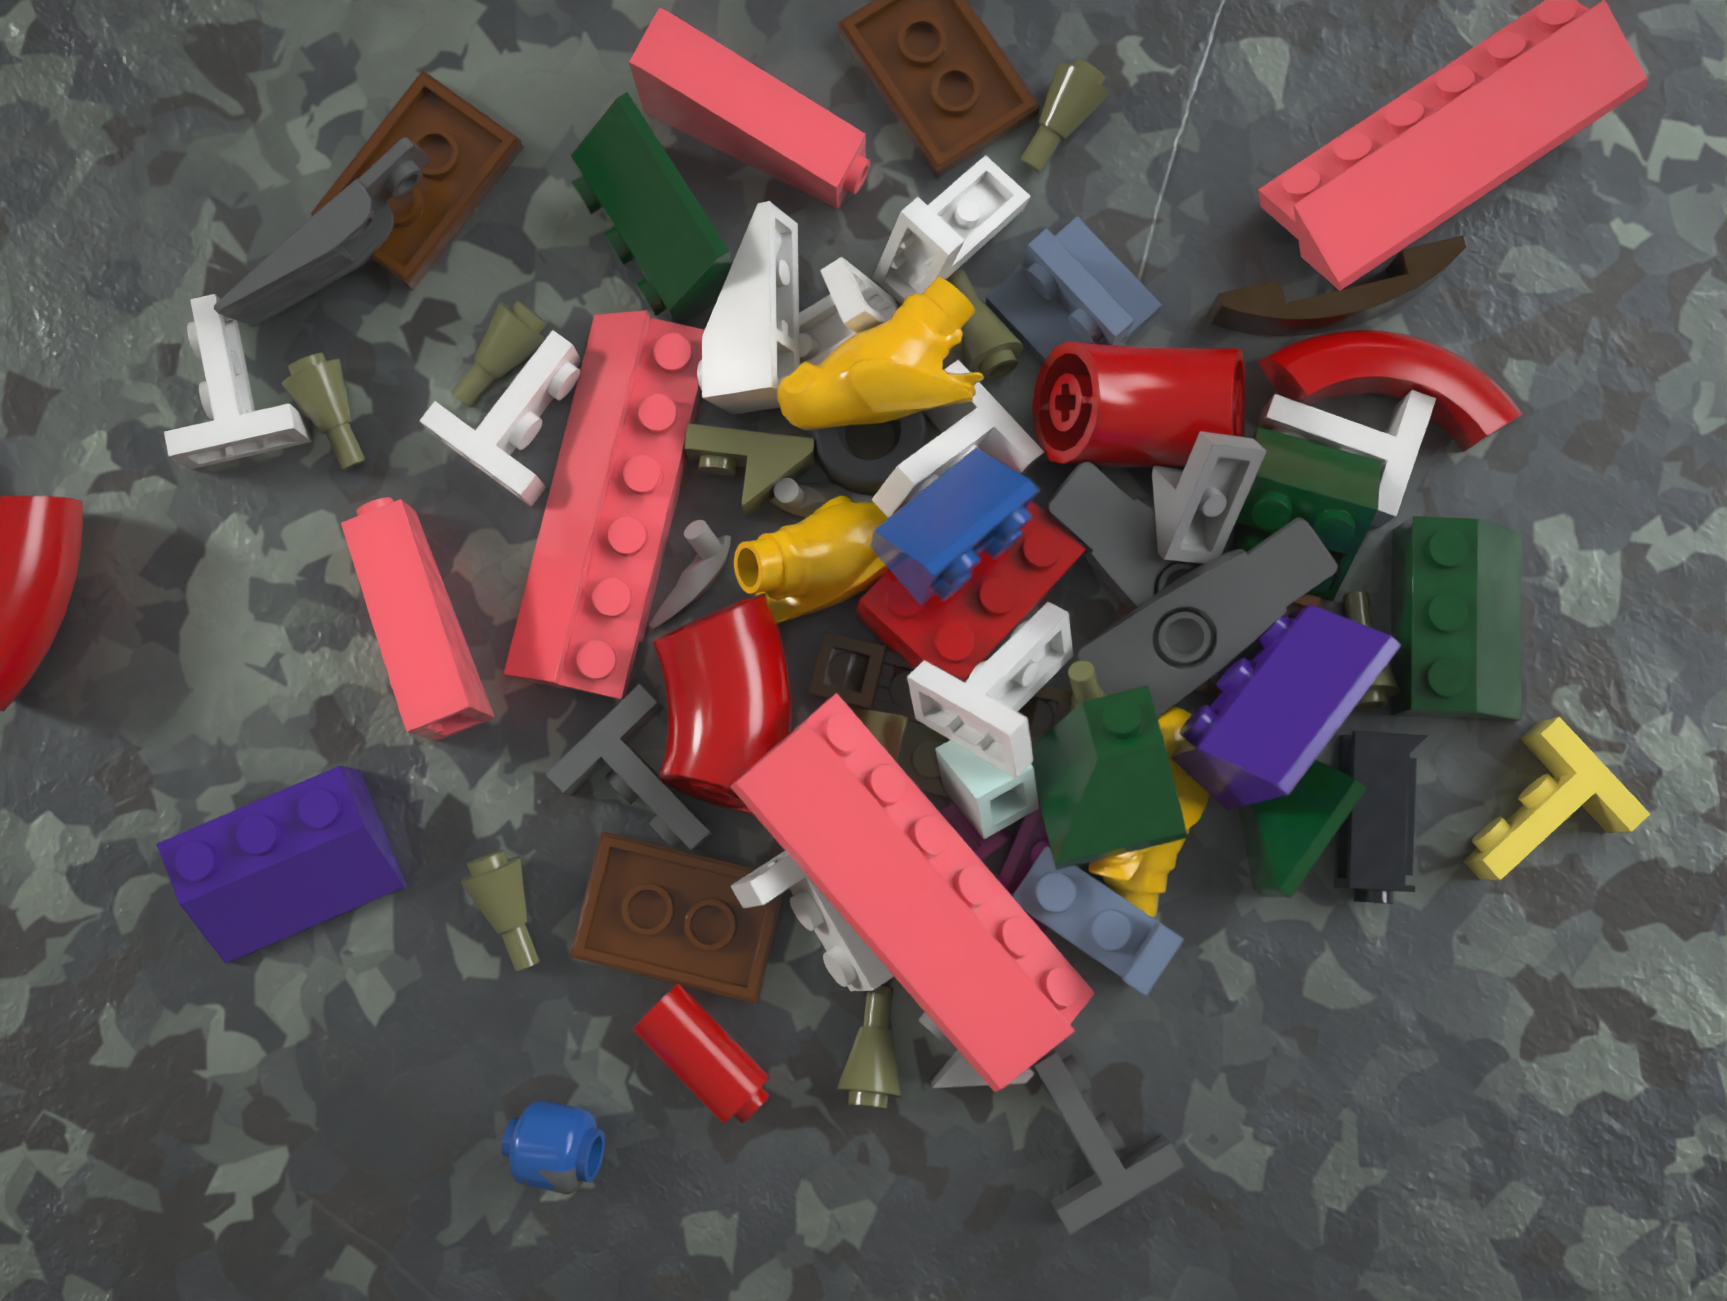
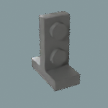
M638 684L545 775L562 793L573 796L607 763L612 770L605 776L606 780L630 804L640 797L657 814L649 824L674 850H677L685 843L690 850L697 851L715 833L670 786L662 782L653 768L628 744L664 708L641 684Z
M1051 1049L1032 1065L1095 1173L1050 1200L1070 1235L1185 1167L1172 1143L1162 1134L1119 1159L1116 1153L1126 1146L1106 1112L1096 1118L1091 1112L1082 1095L1090 1091L1092 1087L1072 1054L1061 1060L1058 1053Z

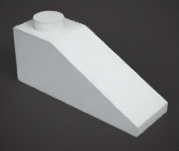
M770 201L757 204L702 335V360H700L697 368L702 398L732 415L779 408L777 387L785 376L791 375L800 365L798 223Z

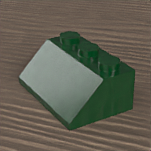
M626 92L615 99L572 153L571 158L579 177L573 180L571 184L589 214L592 215L601 210L611 228L604 232L603 235L622 266L633 261L644 279L635 285L652 314L656 317L665 311L671 322L682 325L716 304L732 266L730 251L634 101Z
M1412 516L1392 530L1391 636L1401 646L1391 658V669L1399 685L1400 692L1391 697L1390 716L1498 721L1521 720V532L1474 518Z

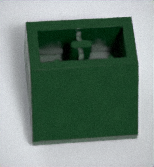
M1257 426L1253 439L1266 450V454L1221 555L1237 549H1243L1247 553L1294 519L1303 518L1311 526L1337 564V571L1306 594L1333 601L1378 511L1381 461Z

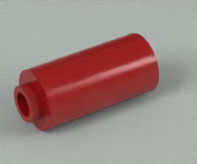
M679 983L632 1029L722 1124H725L732 1116L743 1124L770 1096L762 1088L770 1076Z

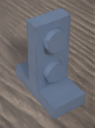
M1045 846L1012 895L1024 911L1115 972L1123 981L1145 996L1149 993L1184 940L1076 865L1056 870L1051 848Z

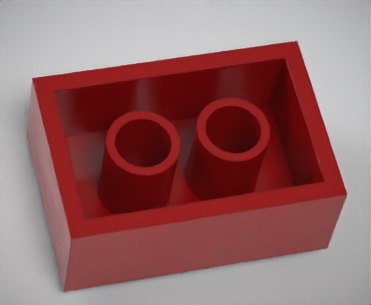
M1032 501L1027 511L1033 518L1021 529L1023 535L996 559L993 560L987 552L979 557L981 559L980 563L970 571L973 574L972 578L945 601H942L935 594L924 604L920 605L889 569L859 600L855 617L914 670L925 660L965 683L974 668L982 661H986L1016 627L1022 623L1073 568L1086 549Z

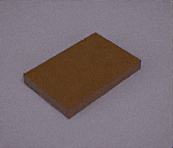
M873 0L837 23L839 35L936 178L944 175L1039 115L1040 105L968 0Z
M423 70L310 213L311 216L315 215L354 180L359 179L399 140L404 137L410 139L426 153L430 161L422 169V178L412 190L400 197L393 196L387 202L394 214V228L388 239L369 259L411 290L416 288L524 148L517 136Z
M601 831L569 957L757 1004L785 891L764 905L743 908L730 886L756 869Z

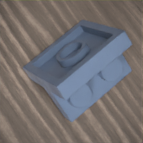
M1078 216L1055 236L1046 228L1027 246L1023 265L992 291L985 301V304L1041 364H1043L1055 347L1066 341L1123 345L1153 318L1162 306Z

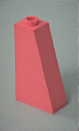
M659 7L629 61L644 113L836 209L839 208L847 191L854 195L859 191L871 164V160L865 158V133L672 13Z
M390 497L376 499L363 504L356 510L357 517L344 521L341 525L406 731L427 739L439 741L495 718L416 511L402 499L394 502Z

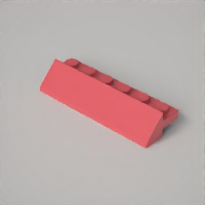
M1545 0L1259 188L1261 208L1299 240L1301 257L1341 291L1647 87V77L1605 0L1591 9H1588L1576 0Z
M648 310L594 315L504 675L621 701L626 697L639 642L643 643L688 456L684 449L687 424H696L701 402L699 396L701 388L698 382L697 368L700 360H702V335L704 329L650 318Z
M837 693L824 702L784 740L773 747L730 786L994 1092L1003 1089L1075 1031L1070 1025L1071 1022L1094 996L1095 992Z

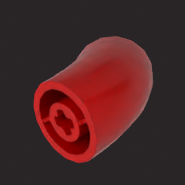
M1066 341L1051 351L1043 362L1035 383L1032 415L1034 432L1039 447L1050 461L1062 464L1079 465L1080 463L1090 462L1094 466L1153 468V466H1165L1184 469L1199 432L1245 437L1246 380L1241 348L1121 346Z
M0 496V710L3 712L34 675L49 651L66 614L77 578L82 545L83 501L55 496Z
M766 593L758 594L710 613L653 641L661 663L668 702V735L659 778L666 785L690 797L718 807L750 815L754 814L730 786L773 747L784 740L791 733L792 701L788 665L779 627Z

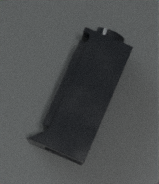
M1352 731V735H1340L1338 771L1358 780L1367 787L1336 832L1334 888L1354 889L1353 902L1393 904L1394 892H1415L1414 885H1405L1406 876H1413L1417 758H1410V753L1428 735Z

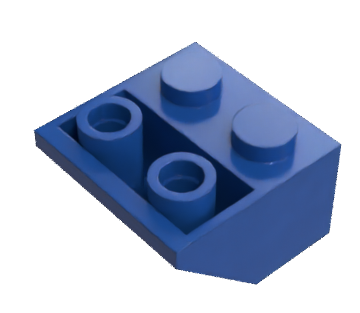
M976 447L876 528L873 532L870 547L920 605L924 604L935 594L942 601H945L972 578L973 574L970 571L980 563L981 559L979 557L987 552L994 560L1023 535L1021 529L1033 518L1027 510L1039 489L1030 479Z

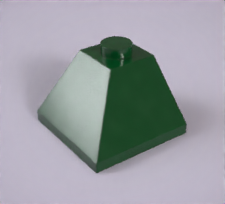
M1148 685L1082 702L1031 746L1033 756L1031 765L1034 767L1037 794L1056 870L1188 838L1165 742Z
M1314 759L1288 795L1238 807L1253 889L1263 897L1291 898L1367 787L1358 780Z

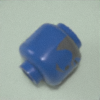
M546 1100L533 1102L527 1106L520 1118L513 1117L507 1124L502 1139V1154L505 1157H509L510 1171L516 1182L561 1194H572L582 1186L584 1181L589 1183L593 1181L600 1169L605 1150L604 1131L597 1129V1123L591 1112L582 1108Z

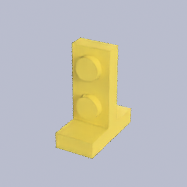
M1560 717L1539 721L1519 739L1554 777L1552 778L1549 774H1545L1536 779L1519 795L1518 799L1523 806L1505 821L1500 816L1483 827L1472 839V843L1477 848L1463 862L1480 880H1501L1580 806L1607 833L1632 832L1650 813Z

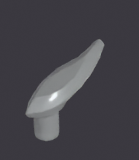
M782 478L775 484V496L769 502L786 512L807 518L820 506L838 496H848L855 503L872 502L874 496L850 492L832 483L806 482L797 484L791 478Z
M696 520L686 527L684 536L697 552V555L692 563L682 571L677 585L648 624L653 630L684 611L710 588L727 562L731 536L724 535L717 538L704 520Z

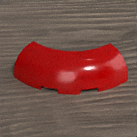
M1380 330L1333 332L1288 345L1265 356L1258 362L1280 396L1305 405H1311L1334 397L1363 396L1365 393H1376L1402 399L1411 390L1434 397L1436 401L1430 419L1442 427L1455 440L1463 452L1523 415L1510 396L1491 377L1473 363L1435 343L1406 334Z

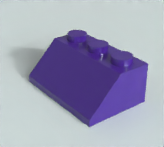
M1308 605L1288 615L1284 614L1255 640L1259 646L1248 660L1245 658L1239 659L1222 675L1217 683V687L1222 690L1221 694L1210 708L1207 705L1202 706L1184 723L1179 732L1184 741L1170 758L1227 810L1288 795L1401 644L1388 634L1313 605Z
M344 766L335 767L156 843L179 905L224 963L235 961L407 887L361 770Z

